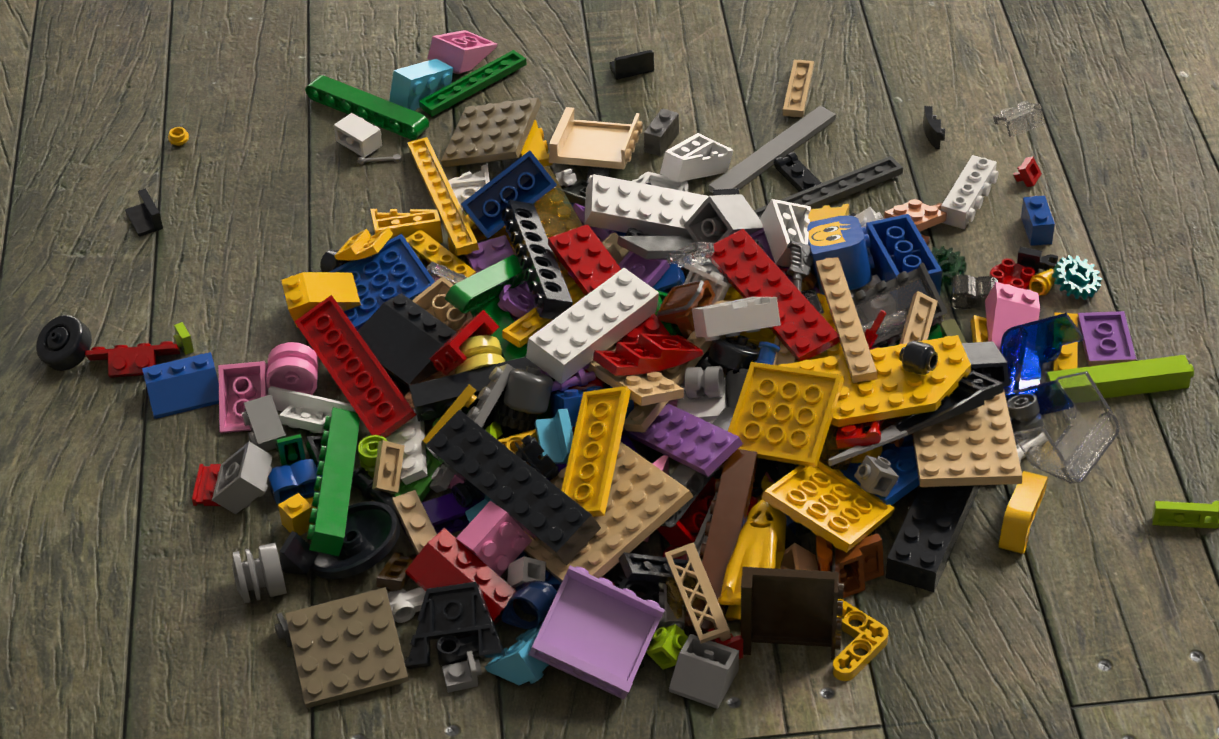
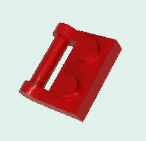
M883 420L838 427L836 436L837 448L868 446L879 443L881 441L880 424ZM865 426H870L867 433H864Z

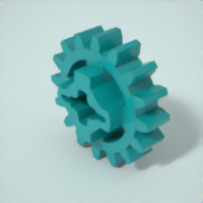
M1070 255L1066 259L1062 257L1057 262L1052 277L1056 278L1054 284L1061 285L1060 291L1066 290L1067 296L1073 294L1075 299L1082 296L1084 300L1088 296L1092 298L1101 287L1102 278L1098 277L1100 271L1093 269L1094 264L1089 265L1087 264V259L1081 261L1079 256L1073 259Z

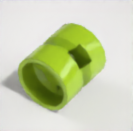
M379 435L365 437L358 445L360 465L368 471V475L373 479L378 443L382 440L387 441L386 438Z

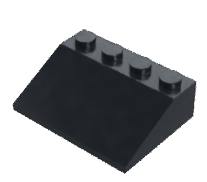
M402 293L384 302L358 330L383 368L408 388L410 385L417 384L438 372L430 358L456 333Z

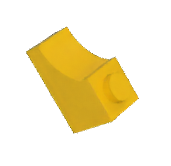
M297 493L278 505L282 525L290 533L294 531L301 536L308 531L309 524L313 525V523L309 522L311 509L316 508L311 506L313 498L306 499Z

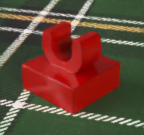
M1032 156L1025 158L1021 166L1017 167L1019 172L1014 173L1013 176L1017 182L1024 181L1026 187H1031L1036 184L1042 173Z

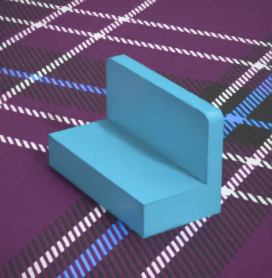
M558 409L554 418L538 419L535 421L538 443L544 449L541 457L548 454L556 465L567 464L573 440L568 409Z

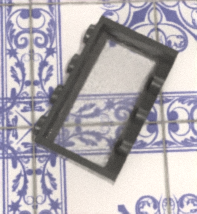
M924 262L911 272L906 273L904 271L898 274L895 279L888 282L881 281L874 288L865 292L860 290L852 297L863 332L866 329L870 330L881 310L886 312V316L876 332L878 337L872 347L880 348L879 346L886 343L890 346L901 340L900 337H902L912 297L917 291L938 301L931 327L944 322L943 318H945L948 312Z

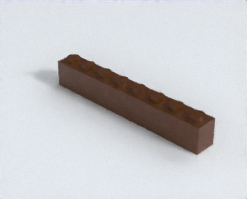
M737 449L720 465L722 475L721 478L716 479L715 493H717V498L711 501L710 514H712V520L706 523L705 536L708 538L706 544L702 543L700 558L703 559L702 564L717 600L721 596L726 567L736 546L739 533L746 522L758 467V456L755 451ZM695 597L692 603V608L703 612L706 606L704 600ZM720 605L724 617L728 605ZM686 612L684 625L688 627L689 635L697 636L689 614ZM704 619L700 627L703 634L708 633V630L711 628L716 630L713 622Z

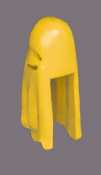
M763 499L750 510L726 567L721 596L718 602L720 605H729L725 614L727 621L741 620V580L743 567L781 569L785 552L786 515L782 511L771 507Z

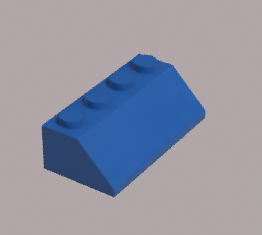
M528 151L462 202L460 206L476 227L489 239L505 226L501 215L503 208L507 207L509 200L534 204L557 186V184L534 154Z

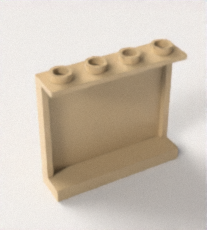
M566 107L549 143V163L625 169L627 162L631 161L632 152L635 151V143H638L639 134H642L643 122L639 121V113H636L631 125L574 120V108Z

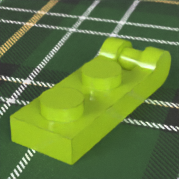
M1155 501L1152 525L1217 529L1219 528V501H1214L1212 504Z

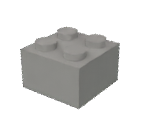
M251 442L245 444L221 464L212 501L234 514H237L243 508H248L254 499L263 496L267 490L268 485L266 482L272 470L270 465L273 456Z

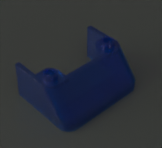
M1067 313L1014 326L1003 334L1000 352L1007 361L1010 385L1003 387L1006 401L1017 395L1034 394L1037 397L1040 408L1039 413L1041 415L1073 408V402L1056 380L1040 384L1043 364L1056 360L1061 353L1062 345L1082 341L1084 338Z

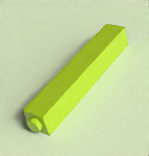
M1185 355L1050 371L1047 372L1045 391L1051 405L1183 389L1189 388L1191 378L1194 377V368L1192 364H1189Z

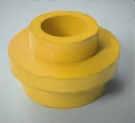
M175 127L169 131L168 140L171 144L180 146L189 140V134L183 127Z

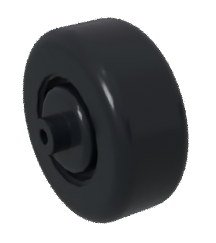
M71 315L58 316L49 321L41 330L36 342L37 355L41 361L54 370H70L85 359V351L90 350L92 335L89 328L76 317Z
M719 335L718 340H712L708 357L712 362L726 368L727 372L733 370V374L739 372V369H749L750 363L757 361L760 348L758 347L759 345L748 341V338L742 335H738V337Z

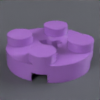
M508 284L504 286L499 294L500 301L498 306L502 310L516 316L518 320L535 308L534 301L526 289L519 286L513 289L510 288L512 285Z

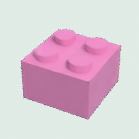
M492 501L487 503L456 538L499 576L505 572L509 564L514 562L532 541L515 520Z

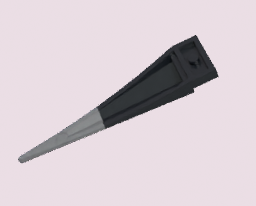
M971 371L967 377H962L958 382V387L949 397L945 396L941 400V405L936 411L904 416L881 431V441L879 443L868 446H854L828 460L829 466L985 405L984 400H991L996 395L1004 392L1003 383Z

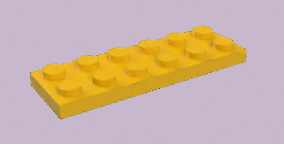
M627 386L583 392L561 491L588 511L593 517L605 516L631 393Z

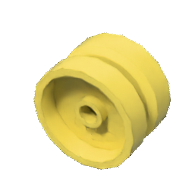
M490 335L467 338L459 346L460 351L467 359L455 368V374L505 362V359L502 357L499 340Z

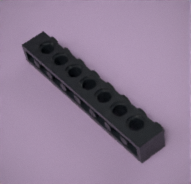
M509 200L507 207L502 210L501 219L506 226L510 243L513 245L515 256L518 258L520 269H522L524 274V280L527 282L529 294L533 298L534 307L537 309L540 318L555 319L572 306V298L554 253L548 246V238L534 204Z

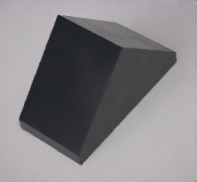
M294 531L290 533L279 551L281 569L285 573L307 574L319 553L309 550L310 545Z

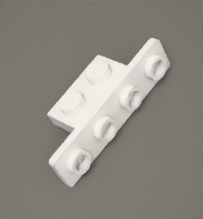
M274 386L268 389V395L272 396L276 409L283 411L279 415L281 423L291 428L306 429L312 433H323L326 415L331 416L333 407L356 412L349 403Z

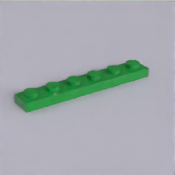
M512 50L419 101V106L429 115L434 116L526 66V58Z

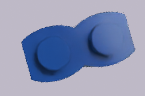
M313 459L300 460L291 466H278L271 470L268 476V484L276 504L284 502L297 493L305 498L313 496L314 492H318L314 490L316 477L320 475H316L317 467Z

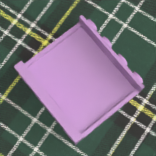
M570 565L528 655L621 699H625L665 609L661 608L653 600H643L637 597L629 589H620L613 586V583L608 579L596 578L590 575L586 569Z

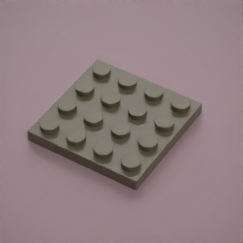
M525 98L516 101L465 107L442 157L441 162L443 166L450 167L519 158L541 106L539 98Z
M386 587L285 613L306 708L409 682Z

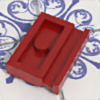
M221 464L199 465L192 496L193 506H197V504L221 506L212 501Z

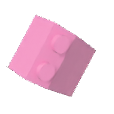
M466 30L436 35L432 37L427 59H438L453 67V73L462 74V72L471 71L497 47V43Z
M995 282L985 300L988 342L993 341L999 350L1004 348L1009 350L1010 354L1033 359L1040 313L1039 294L1031 290Z
M265 361L218 365L220 433L251 431L249 425H244L241 412H244V402L268 395V388L266 387L267 364Z

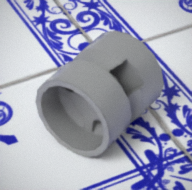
M712 366L707 367L705 370L701 367H688L685 372L687 398H702L704 394L708 398L723 397L724 374L722 367Z

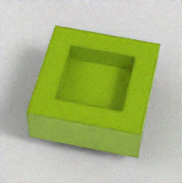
M183 322L175 324L176 334L173 335L175 344L182 348L185 355L193 353L191 336Z

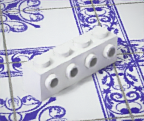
M974 155L971 156L941 205V211L947 213L946 221L942 223L965 229L968 223L974 220L976 209L981 208L984 196H988L991 184H995L997 181L996 161Z

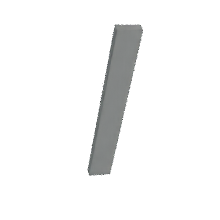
M822 106L817 107L709 184V191L713 193V190L742 188L774 165V159L785 157L835 121L836 114Z

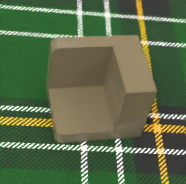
M611 233L602 244L619 265L630 251L617 244L619 237L617 233Z

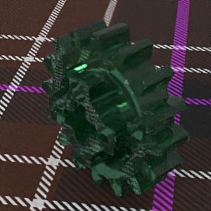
M941 246L937 250L936 247H932L931 253L942 270L941 286H943V283H947L950 286L952 281L958 283L960 278H964L967 263L965 262V256H960V251L954 253L953 248L947 250L944 246Z

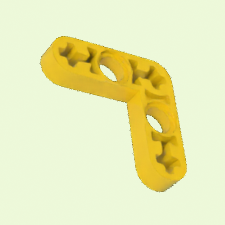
M843 600L842 616L837 617H844L841 630L855 639L834 659L833 675L840 681H850L887 645L888 629L880 622ZM851 620H859L863 624L861 626L854 627L851 626L849 622ZM862 648L868 653L859 656L854 653V650Z

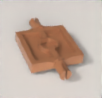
M913 199L908 203L894 206L893 209L885 211L884 219L909 214L920 232L945 222L947 213L941 211L942 203L928 206L920 200Z

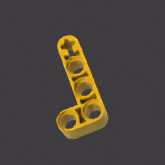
M1023 471L1022 484H1017L1005 511L999 548L1021 554L1025 553L1032 522L1046 491L1047 476Z

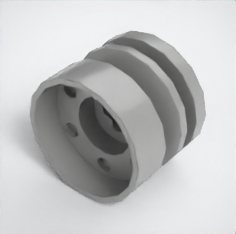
M275 543L259 546V558L256 559L253 558L249 549H245L248 561L241 562L239 551L233 552L232 570L237 591L243 598L244 604L250 602L248 591L251 590L255 591L257 601L261 600V588L266 587L270 597L287 594Z

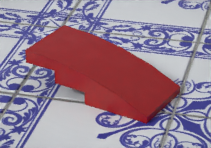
M639 334L638 343L617 342L615 351L594 350L593 360L615 376L639 375L682 365L703 356V350L680 335Z

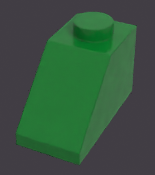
M301 434L275 440L281 466H291L295 462L306 459Z

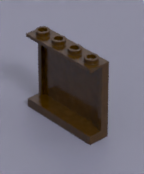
M743 567L741 580V637L743 638V655H751L752 642L831 647V660H834L835 649L840 650L841 634L836 633H841L842 617L837 616H842L843 600L838 599H843L844 583H839V572Z

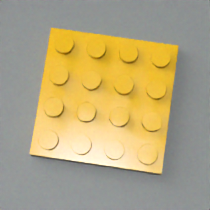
M751 362L728 432L739 436L743 444L738 449L755 451L758 458L817 467L844 378L840 374Z
M820 461L817 467L799 465L767 488L761 498L769 503L771 507L782 511L790 516L793 521L801 523L815 535L823 537L832 543L834 547L846 553L890 518L895 510L893 506L886 505L877 496L864 491L859 485Z

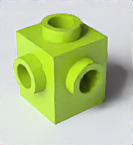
M676 624L665 628L660 627L656 630L652 637L653 641L646 651L662 669L676 665L679 653L688 639L685 632Z

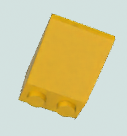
M302 272L281 280L287 307L293 321H296L330 295L334 297L343 311L361 305L352 273Z

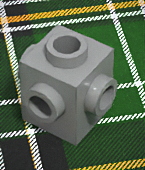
M866 455L854 475L861 483L860 487L864 491L886 498L899 478L890 467L891 463L880 456L874 458Z

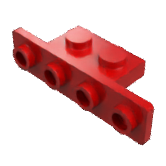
M164 341L160 345L152 346L149 343H140L137 347H128L127 345H116L113 349L93 347L91 350L85 351V356L89 361L108 360V376L110 378L144 375L142 368L156 365V356L180 354L178 345L171 341Z

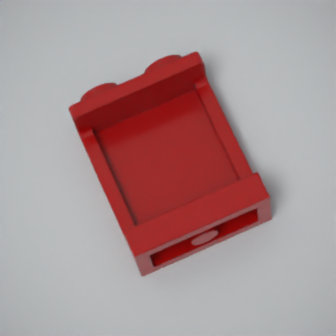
M482 310L459 329L430 360L438 371L447 375L467 359L459 349V346L467 338L491 335L499 326Z

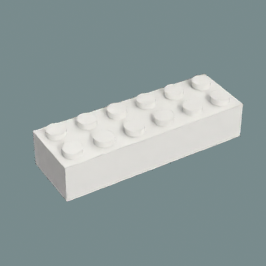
M593 174L586 187L584 225L588 224L592 227L624 233L629 228H635L649 236H686L692 238L684 224L709 196Z
M623 268L529 337L526 358L562 384L593 360L594 350H607L656 312L659 292Z

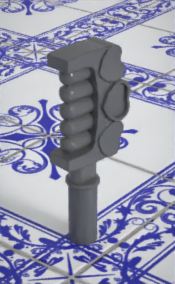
M791 240L787 245V248H790L791 251L790 268L787 270V274L793 276L791 281L801 292L802 279L809 275L813 265V257L810 255L811 251L808 244Z

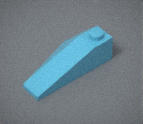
M543 622L537 627L520 634L516 638L517 642L509 649L504 648L505 656L494 657L485 666V669L517 685L528 681L532 684L542 678L544 675L542 671L549 664L528 654Z

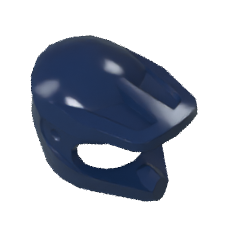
M537 580L524 582L516 587V592L511 596L504 609L502 621L519 628L533 629L544 622L557 591L548 582ZM514 599H517L516 602L524 613L533 615L536 619L531 622L522 620L514 611Z

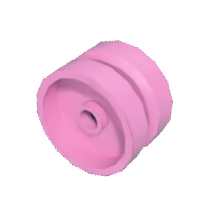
M287 342L273 348L268 355L266 387L269 389L271 386L313 395L317 389L319 358L316 352L307 345Z

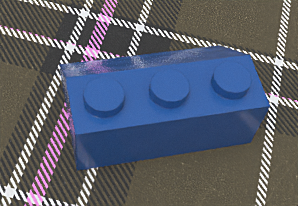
M211 352L142 368L154 419L219 404V382Z

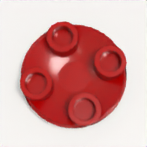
M1006 258L1002 260L1001 264L991 269L989 277L993 284L999 282L1028 290L1030 289V279L1034 276L1035 271L1030 267H1025L1015 263L1012 259Z

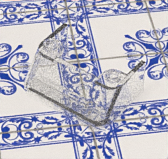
M1087 371L1061 376L1056 379L1067 397L1062 407V416L1068 426L1055 443L1044 426L1013 433L1014 439L1033 467L1070 484L1080 483L1085 480L1117 437L1120 430L1116 416Z

